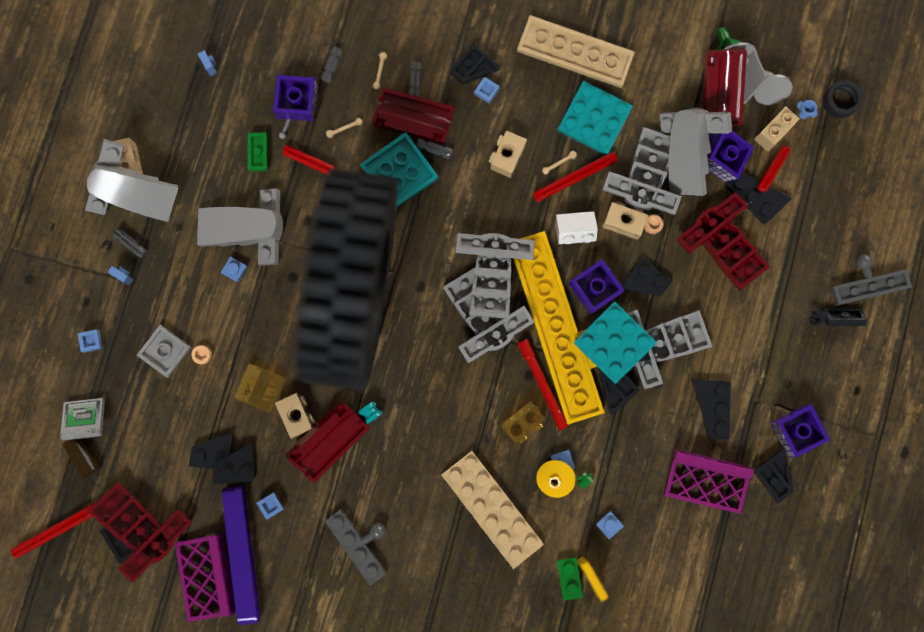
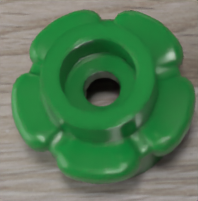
M586 472L577 479L579 482L577 486L579 485L584 489L594 481V478L591 476L592 473L589 475Z

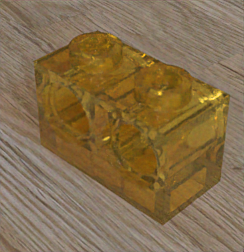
M530 401L500 426L514 444L517 442L521 444L529 438L527 435L532 430L536 432L544 426L542 422L546 419ZM529 412L536 415V421L533 424L528 423L526 420V415ZM514 424L521 427V433L518 436L511 433V427Z

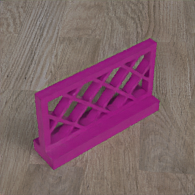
M673 448V458L664 496L741 514L749 480L754 472L751 467ZM676 464L685 465L688 471L678 476L675 472ZM699 468L704 469L707 476L697 481L692 472ZM721 473L726 480L716 485L711 477ZM690 474L695 483L685 488L680 479ZM737 477L744 479L743 485L736 490L730 482ZM710 479L714 487L704 493L699 484ZM679 481L683 490L678 493L670 492L671 485ZM728 483L733 492L723 497L719 488ZM698 486L702 494L696 498L691 497L687 491ZM716 490L721 499L716 502H710L707 495ZM736 495L738 498L737 508L730 507L726 500Z
M224 533L176 542L175 547L187 622L220 616L225 617L235 613L234 591ZM204 541H209L210 549L207 554L199 549ZM183 545H188L193 549L189 557L183 554ZM196 552L204 557L200 565L191 560ZM207 560L213 566L210 574L202 568ZM188 564L196 569L192 577L186 573L185 568ZM199 572L207 577L203 585L194 580ZM210 580L216 584L214 593L205 588ZM191 584L200 589L195 597L189 593ZM202 591L211 597L206 605L198 600ZM213 600L219 604L220 612H213L208 608ZM195 603L203 609L198 616H193L192 607Z

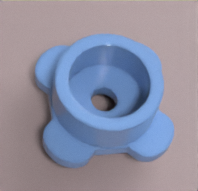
M814 100L800 101L797 104L801 119L804 120L807 117L815 118L817 116V105Z

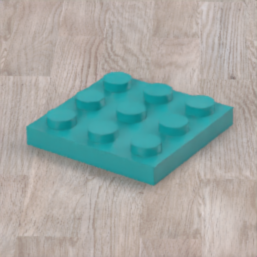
M583 81L557 131L607 155L633 106Z
M406 132L360 164L365 173L397 178V208L439 179Z
M616 302L574 342L615 384L657 343Z

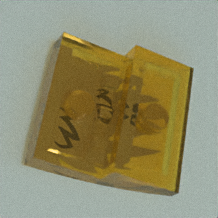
M248 363L233 398L271 413L285 377Z

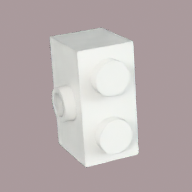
M594 212L556 215L555 227L558 244L596 241L598 228Z

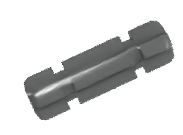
M333 47L330 52L331 56L328 57L324 68L325 72L321 75L322 81L330 83L333 78L332 74L335 73L339 62L338 58L342 54L340 48Z
M411 62L409 95L419 97L421 64L419 62Z
M422 137L418 139L417 148L426 149L430 153L438 156L442 155L447 159L451 158L452 148H444L443 145L430 140L428 142L426 141L427 139Z
M117 228L113 232V236L138 257L142 258L146 254L147 250L122 229Z

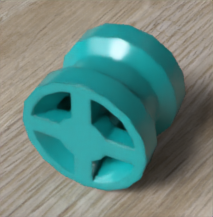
M374 401L358 412L364 416L367 425L383 414L381 410L376 408Z

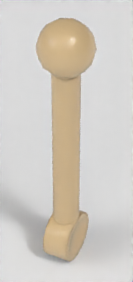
M384 52L379 55L381 60L376 81L373 84L374 89L380 88L379 81L384 60L387 59V55Z
M357 118L355 122L334 131L328 130L326 136L332 138L334 134L355 125H361L363 121L361 118Z
M571 151L567 157L549 167H544L542 172L548 174L551 169L565 161L575 159L577 153Z

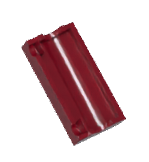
M744 48L705 51L703 109L708 112H731L732 127L742 126L747 50Z
M382 87L372 124L375 127L401 134L406 132L408 136L422 137L427 139L426 141L430 140L445 145L455 108Z
M341 399L285 456L294 467L301 470L309 480L315 483L370 427Z

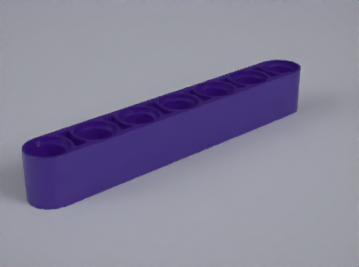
M243 485L223 488L222 500L237 622L239 626L259 623L260 607L245 488Z

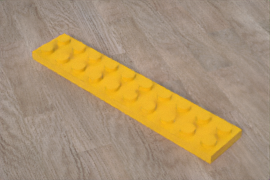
M543 231L520 238L534 240L533 260L513 259L567 425L603 414L602 403L586 355L574 344L580 336L546 233Z

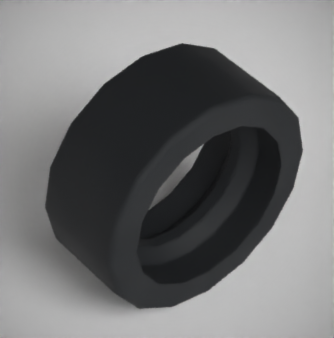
M845 80L838 81L825 92L823 106L825 111L832 117L847 118L860 108L863 95L855 83ZM836 90H844L851 96L852 106L849 109H841L834 104L832 96Z

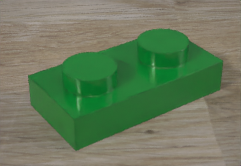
M248 133L249 172L268 171L267 133Z
M577 558L556 560L563 601L583 598Z

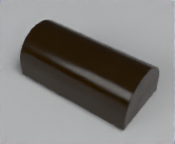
M84 438L70 439L62 445L82 478L88 477L101 468Z

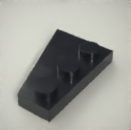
M741 173L739 179L727 182L724 186L732 194L736 192L749 205L747 209L763 225L770 221L793 199L771 187L766 192H761L757 189L760 181L744 173Z
M692 379L691 383L694 386L696 400L700 406L708 439L729 440L731 382Z

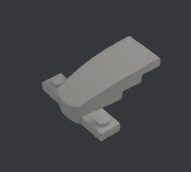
M692 108L679 112L661 113V133H671L669 145L670 192L673 194L696 196L707 194L705 175L709 173L707 154L711 152L708 133L732 132L731 112H708L704 109Z
M643 127L628 178L609 171L602 190L623 197V201L631 208H638L643 211L655 208L675 215L682 196L661 189L669 169L670 136Z
M103 139L98 161L92 166L87 178L89 195L85 211L105 215L108 203H111L123 209L168 222L177 195L178 185L159 181L157 177L139 174L138 170L118 167L124 144Z
M260 190V208H198L197 246H245L258 243V265H278L279 241L283 231V220L280 214V190Z
M458 233L456 253L478 255L469 315L508 319L511 293V258L533 260L534 240L515 239L497 233L483 235Z
M475 268L443 287L457 311L475 334L474 337L458 346L468 363L488 351L502 349L511 341L515 334L534 323L525 306L509 314L508 319L469 315Z
M638 310L627 313L644 329ZM700 310L646 330L657 343L634 365L638 369L644 390L663 384L656 362L677 358L712 347Z

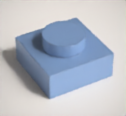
M205 51L198 53L209 75L216 74L214 66L217 64L212 55L208 56Z
M484 77L474 91V95L490 104L499 91L500 86Z
M230 257L221 273L239 283L248 266Z
M111 266L108 271L109 274L127 285H130L134 280L128 276L130 272L121 266L118 269Z
M99 330L78 333L82 353L103 349Z
M569 450L550 456L551 460L563 461L572 469H575Z
M275 492L257 502L266 520L284 510Z
M611 511L596 523L597 527L608 539H611L624 527Z

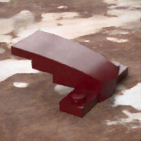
M735 192L720 205L704 211L698 217L695 224L677 238V242L689 255L703 245L721 271L741 292L767 271L770 265L757 253L758 249L744 237L745 233L731 222L749 206Z
M119 482L87 511L111 534L134 551L117 568L131 583L151 564L162 560L172 549L174 541L192 524L177 509L160 526L154 517Z

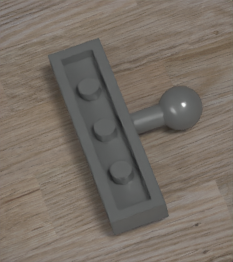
M863 254L857 258L856 265L862 269L865 279L831 287L835 304L838 306L910 289L912 285L907 269L873 277L870 269L872 259L870 256Z
M342 509L325 521L370 586L387 574L367 545L374 538L381 539L386 533L384 525L380 523L373 524L370 532L361 537Z

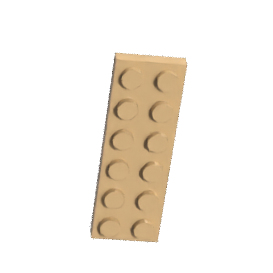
M531 15L517 49V52L620 88L624 84L635 53L634 51Z
M472 451L441 474L513 569L544 545Z

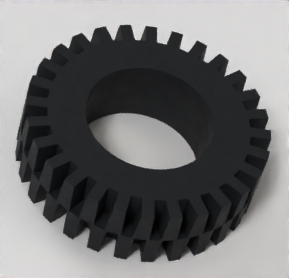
M332 168L328 171V176H325L323 180V189H320L318 195V206H315L313 213L314 229L310 228L308 236L310 248L309 253H305L303 264L306 267L305 278L301 280L300 292H303V295L298 305L297 317H300V321L296 329L298 344L295 350V356L298 359L296 371L299 372L298 379L301 380L300 382L365 391L368 386L372 366L374 365L375 351H377L379 332L381 331L382 312H384L385 294L389 282L388 274L391 268L390 258L394 244L393 235L396 225V202L398 197V184L395 177Z

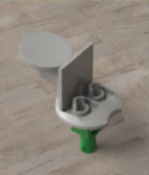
M720 28L716 32L720 42V46L716 50L736 48L747 50L744 104L753 95L757 102L765 105L777 104L790 95L793 88L790 79L784 75H773L772 72L764 70L754 45L731 39L727 28Z

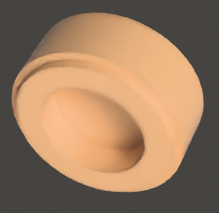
M656 214L649 215L644 226L645 231L650 234L660 232L663 228L662 218Z
M198 345L193 349L191 356L195 363L204 365L212 359V351L207 346Z

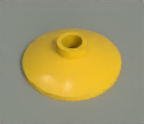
M550 460L542 464L536 477L541 491L548 496L556 498L568 495L573 490L576 481L573 469L567 463L560 460ZM552 479H557L559 483L554 484Z

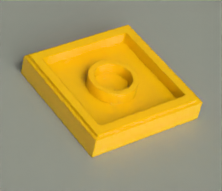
M583 557L578 559L577 562L596 596L601 601L607 599L608 595L589 562Z

